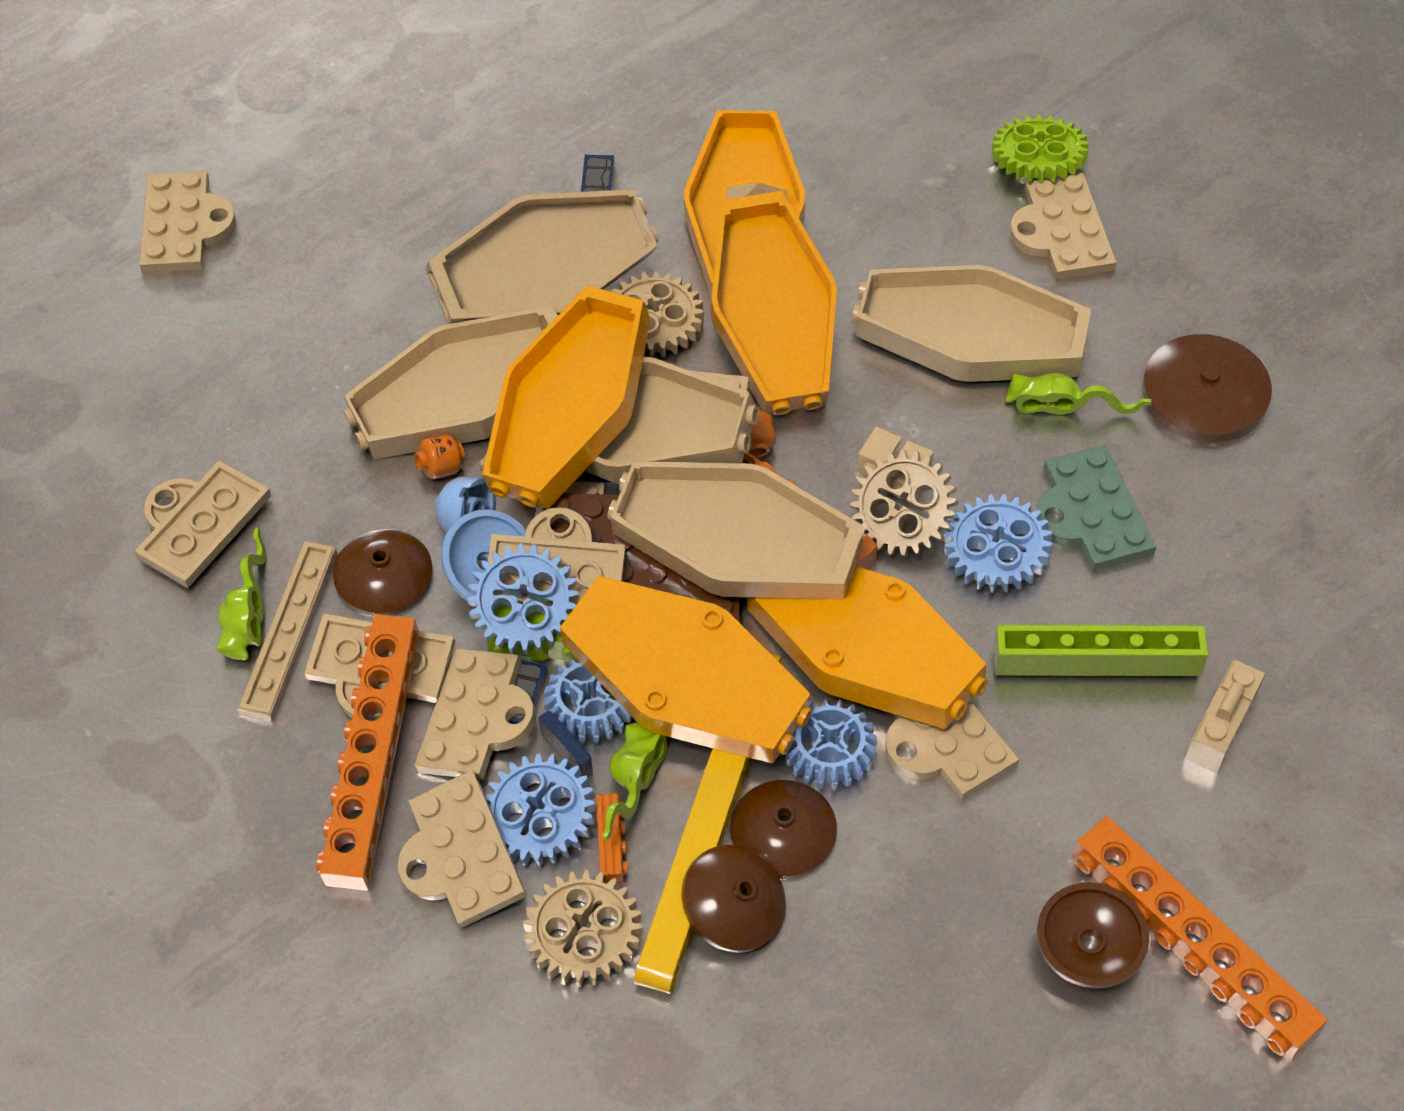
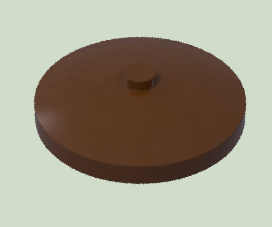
M1193 334L1178 337L1165 343L1151 356L1145 369L1142 391L1144 399H1151V405H1147L1149 411L1164 427L1187 439L1216 443L1240 438L1251 432L1261 423L1267 413L1271 400L1272 384L1264 364L1248 348L1225 337L1210 334Z

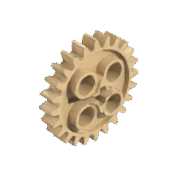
M655 271L653 277L648 278L647 274L642 272V279L638 280L631 275L630 284L620 281V290L611 289V292L644 300L651 318L645 352H648L649 357L653 358L655 352H659L665 358L666 350H671L676 355L678 354L679 345L687 349L688 339L696 341L697 332L702 331V322H704L703 300H699L698 291H692L691 283L682 286V277L672 281L670 273H667L664 278H659L658 271Z
M901 450L899 459H896L891 452H888V462L884 463L877 457L875 458L877 464L875 470L868 466L865 467L866 472L869 474L867 479L857 477V480L863 486L862 489H852V493L858 496L859 500L851 502L850 506L860 512L854 514L852 519L857 522H863L864 533L869 532L868 536L874 542L877 540L876 545L879 552L888 546V554L894 557L897 550L900 549L901 555L907 558L909 549L912 548L915 554L920 556L922 545L933 550L931 540L936 538L943 542L944 538L940 531L942 529L952 530L946 521L947 518H957V515L949 509L952 506L958 505L959 502L957 499L949 497V495L955 493L957 489L954 485L946 486L952 477L949 473L940 475L944 468L940 463L931 467L933 462L931 456L927 455L921 462V455L918 451H914L911 459H909L905 450ZM900 474L905 475V484L899 489H892V479ZM884 489L903 501L908 500L914 507L929 513L930 517L925 519L906 507L901 508L892 499L879 494V490ZM925 490H933V500L928 504H920V494ZM882 503H888V514L883 518H876L875 510L877 506ZM910 518L917 519L918 526L916 530L912 533H904L903 525L906 520Z
M588 870L584 871L582 879H577L574 872L571 871L568 882H564L559 876H556L557 887L553 889L551 886L544 884L545 896L534 894L533 901L536 907L526 908L527 917L530 919L523 921L524 931L528 932L524 935L525 945L530 946L528 948L529 957H538L536 963L539 970L549 966L548 977L550 979L561 973L562 984L566 985L571 977H576L577 986L581 987L584 978L589 977L590 982L595 986L597 984V975L600 974L607 981H610V969L614 968L622 973L624 970L621 960L632 962L634 960L633 952L630 949L640 948V941L637 936L642 935V925L638 924L642 920L641 911L635 910L637 908L636 899H627L629 895L626 886L617 890L616 878L611 879L605 884L602 872L597 875L595 880L590 879ZM575 901L586 903L584 907L579 909L570 907ZM598 903H601L602 905H600L598 908H596L595 911L593 912L594 907H595ZM605 919H614L617 921L613 926L605 927L600 924ZM562 929L566 931V933L561 937H552L549 935L553 930ZM573 943L571 950L568 953H564L563 951H566ZM586 947H592L597 950L590 956H584L579 953Z

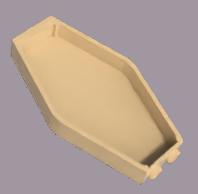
M635 189L526 194L509 202L430 259L425 270L447 324L550 305L559 315L587 285L604 290L649 257L658 246V235L654 226H649L645 216L647 214L646 205L641 197H637Z
M960 265L870 269L867 282L861 281L858 299L862 301L861 305L855 304L852 323L857 324L856 337L954 380L965 382L1011 380L1014 373L1029 377L1048 373H1061L1070 377H1078L1092 309L990 266Z
M552 305L439 326L430 330L345 394L344 398L348 408L344 409L343 412L350 427L357 426L359 432H356L355 435L362 450L369 449L373 459L376 460L418 452L419 444L423 439L444 434L451 435L455 440H459L461 444L491 437L504 375L512 362L558 316Z
M643 357L633 413L627 426L585 471L620 484L623 473H629L633 461L742 463L744 454L750 450L752 427L757 424L759 419L758 406H755L748 391L656 358Z
M633 461L629 473L624 472L619 484V491L621 493L618 500H612L608 510V519L611 520L613 534L709 593L722 597L844 599L864 540V525L769 469L755 464Z

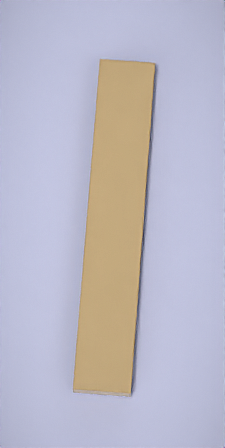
M304 541L238 706L239 715L273 721L337 555L336 547Z

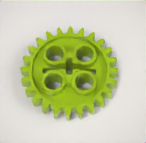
M1037 114L1036 119H1031L1030 116L1025 115L1024 121L1014 118V124L1005 122L1004 128H998L997 134L993 135L992 142L993 161L998 162L999 169L1006 168L1007 175L1015 172L1016 179L1026 176L1028 182H1031L1033 178H1038L1040 183H1043L1045 178L1055 182L1056 176L1067 179V173L1075 175L1077 169H1083L1084 162H1087L1089 149L1087 135L1082 134V128H1074V122L1064 124V118L1054 121L1052 115H1049L1047 119H1042L1040 114Z

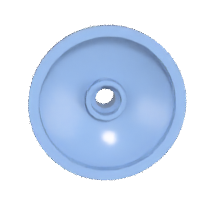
M477 510L459 518L447 531L441 546L442 569L453 590L466 601L467 598L475 596V594L469 591L468 585L479 583L473 576L474 571L485 572L484 569L478 566V560L488 562L491 534L525 536L526 529L513 517L495 510Z

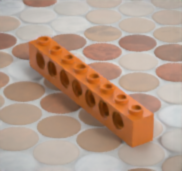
M374 614L372 626L366 627L364 644L367 646L365 657H360L358 664V677L361 678L359 688L353 689L351 697V707L354 709L352 720H347L344 731V738L347 741L346 750L341 752L338 758L337 769L338 773H341L339 784L333 785L331 791V806H334L332 817L326 818L323 834L324 839H327L325 850L320 851L317 857L316 870L317 873H320L326 886L367 891L369 888L419 638V630L415 618ZM385 651H394L389 657H380ZM379 682H388V684L381 689L374 688V686ZM371 714H382L377 720H367ZM366 745H375L371 752H360ZM358 778H369L364 785H353ZM362 810L359 817L355 819L346 818L351 811ZM344 844H355V847L350 852H339Z
M1107 815L1076 841L1072 857L1075 859L1078 868L1085 874H1091L1100 884L1111 886L1133 900L1143 913L1148 929L1154 933L1157 942L1166 950L1171 949L1182 960L1183 966L1189 973L1199 976L1206 982L1212 994L1221 1002H1227L1237 1012L1239 1019L1247 1027L1257 1030L1266 1039L1267 1045L1274 1053L1284 1056L1291 1062L1321 1034L1328 1019ZM1106 860H1116L1120 863V866H1112ZM1141 884L1147 891H1138L1132 885ZM1159 909L1170 910L1174 916H1165ZM1194 934L1198 936L1202 942H1193L1189 940L1186 935ZM1214 960L1226 962L1229 968L1217 966ZM1242 986L1254 988L1257 995L1246 993ZM1270 1012L1280 1013L1286 1021L1280 1022L1275 1020Z

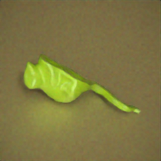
M1014 373L1005 402L1009 404L1016 401L1018 411L1025 414L1044 411L1054 415H1065L1084 407L1088 400L1096 397L1104 399L1113 410L1121 414L1135 413L1144 405H1151V399L1144 398L1135 404L1121 403L1108 388L1102 385L1089 386L1081 391L1074 379L1061 373H1048L1035 377Z
M255 528L253 535L257 545L256 555H247L240 562V571L244 579V585L228 592L218 612L222 633L217 651L232 659L247 660L249 658L247 646H261V622L264 617V606L252 569L253 565H262L266 561V550L259 528Z
M638 722L626 725L625 743L614 753L610 760L609 768L612 777L621 786L628 789L629 795L625 804L614 802L608 807L606 812V828L602 836L605 841H608L612 834L613 822L617 814L625 819L633 817L638 807L640 791L648 788L658 766L667 754L666 736L652 733Z

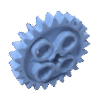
M989 494L988 502L986 503L979 497H976L975 507L964 503V513L955 511L954 513L957 515V518H954V521H948L952 528L951 531L944 533V542L946 543L944 544L945 555H948V565L955 566L956 576L965 573V584L975 579L978 590L984 584H989L990 592L993 593L996 586L1001 585L1003 591L1007 593L1009 584L1012 583L1019 590L1021 589L1022 579L1032 584L1033 573L1042 575L1043 565L1049 564V554H1052L1053 543H1051L1052 531L1048 530V520H1041L1040 510L1031 513L1030 502L1019 506V497H1015L1012 502H1007L1006 494H1003L1000 501H995L993 495ZM990 523V524H994V525H993V526H985L984 524ZM1015 534H1024L1025 536L1020 537ZM979 549V550H982V551H981V552H972L971 550ZM1003 560H1012L1013 562L1005 563Z
M519 543L516 553H512L507 545L505 546V556L500 557L495 551L492 552L494 559L492 564L484 560L481 561L485 572H473L475 580L479 583L468 585L469 591L475 594V596L467 598L469 606L476 607L469 612L471 619H479L475 624L476 630L481 631L487 628L484 633L485 640L489 641L497 637L495 645L498 649L507 642L510 653H514L517 645H521L524 654H528L529 645L532 644L540 652L542 651L541 642L544 640L552 646L555 645L552 635L556 633L561 636L560 627L569 616L568 613H571L576 606L571 601L579 599L578 591L570 590L577 585L575 578H567L571 573L570 567L565 566L559 569L562 563L561 557L557 556L550 560V549L548 548L539 555L536 544L532 545L529 552H525L522 543ZM509 573L519 576L518 581L512 585L503 584L501 581ZM541 580H549L553 583L552 587L545 592L535 589V585ZM495 591H501L505 595L495 596L493 593ZM523 593H527L529 599H525L523 604H519L517 598H522ZM549 601H551V602H553V605H552V606H546V605H544V604L541 603V602H549ZM506 605L512 609L506 617L499 618L494 615L495 609L499 606ZM534 612H541L545 615V618L539 624H531L527 621L528 616Z
M538 753L534 763H529L526 756H523L522 766L519 768L510 762L511 772L507 775L502 771H498L501 782H489L488 785L494 794H486L485 797L512 860L514 861L520 855L522 864L527 866L530 859L534 858L538 867H541L544 857H549L550 861L556 864V854L559 852L566 858H569L567 848L572 845L580 849L581 845L577 838L579 836L589 838L590 834L585 825H594L596 822L593 815L590 814L597 811L595 801H592L596 796L593 788L588 787L590 785L588 777L586 775L581 776V770L577 765L570 769L569 761L566 758L557 765L554 754L550 755L547 762H543L540 753ZM540 784L537 790L533 792L526 791L530 785ZM571 798L566 805L556 806L560 799ZM522 813L518 820L514 822L508 821L511 815ZM546 827L553 828L548 835L538 836L541 829Z

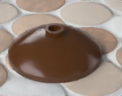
M394 529L373 530L354 538L341 550L333 568L334 585L342 601L353 610L374 616V614L393 615L409 609L425 595L433 577L432 560L425 545L411 534Z
M775 780L754 787L739 800L731 817L730 834L733 845L748 848L761 855L775 869L780 879H793L815 871L828 859L836 842L837 822L834 811L828 801L814 788L796 781ZM780 815H788L790 819L782 821L778 817Z
M737 845L713 847L698 856L685 873L681 891L685 915L695 932L710 945L727 952H749L769 942L780 929L786 910V898L782 882L771 864L753 850ZM739 886H743L747 890V896L740 892Z
M1087 882L1067 886L1056 892L1046 902L1037 923V942L1046 963L1065 980L1087 988H1107L1126 981L1141 967L1149 947V930L1143 913L1127 895L1108 885ZM1092 942L1096 948L1088 949L1083 943Z

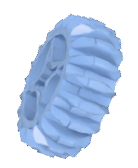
M570 658L568 662L569 668L559 665L557 669L558 675H550L549 686H546L544 690V708L549 712L551 711L573 737L579 736V741L582 744L585 743L587 738H593V741L598 744L600 736L603 735L611 741L613 730L622 733L624 723L631 724L633 718L617 700L610 698V694L605 692L603 685L581 662L576 663ZM565 698L571 700V704L576 706L574 713L564 705L563 701Z
M827 699L823 701L821 707H818L813 701L811 702L810 708L813 709L811 717L803 728L797 727L792 735L794 736V741L785 754L788 767L794 766L793 773L795 777L804 775L806 785L815 780L819 790L824 787V783L831 784L833 791L837 789L839 782H842L849 788L852 778L860 782L863 778V773L869 772L872 768V761H874L877 754V749H875L877 737L876 734H873L874 726L872 722H866L865 712L855 714L856 708L854 704L845 709L842 708L843 703L841 700L836 703V706L829 705ZM809 734L812 737L813 744L812 749L807 752L802 742ZM852 737L858 746L853 755L848 752L847 746L848 740Z

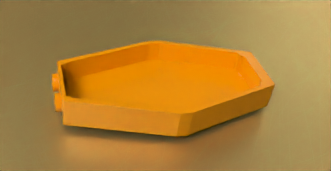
M717 110L684 189V218L710 297H712L721 200L727 197V187L762 183L787 190V199L803 225L805 189L776 111Z
M783 191L721 200L710 309L712 323L742 376L749 377V388L763 412L783 415L793 409H817L827 403L837 298L835 279Z
M587 285L512 362L504 375L482 472L489 490L494 495L500 498H507L508 496L518 499L529 507L537 505L549 509L627 426L633 413L651 321L644 300Z
M855 566L844 599L747 597L748 611L819 689L830 695L946 729L953 720L957 721L963 716L967 704L974 696L976 698L979 697L987 686L986 662L911 585L901 579Z
M598 576L560 627L562 644L642 727L652 733L774 763L780 753L785 755L794 741V736L792 735L797 727L803 728L811 717L813 711L810 708L811 694L727 610L716 604Z

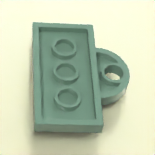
M1106 445L1045 460L1044 470L1051 482L1052 488L1041 495L1036 511H1041V520H1046L1045 517L1048 515H1056L1061 518L1062 521L1057 524L1048 522V530L1052 531V542L1064 546L1081 545L1093 571L1155 554L1156 545Z

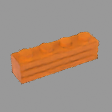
M618 793L596 794L600 872L603 873L605 884L613 878L617 879V884L624 883L623 875H627V861H622V854H626V841H621V834H625V822L620 821L618 814L614 819L610 838L608 841L602 838L606 828V812L608 807L614 802L623 803V801H619Z

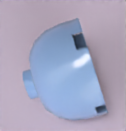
M458 477L446 483L435 500L434 508L440 528L447 533L449 528L459 518L477 510L496 511V496L489 490L484 478Z

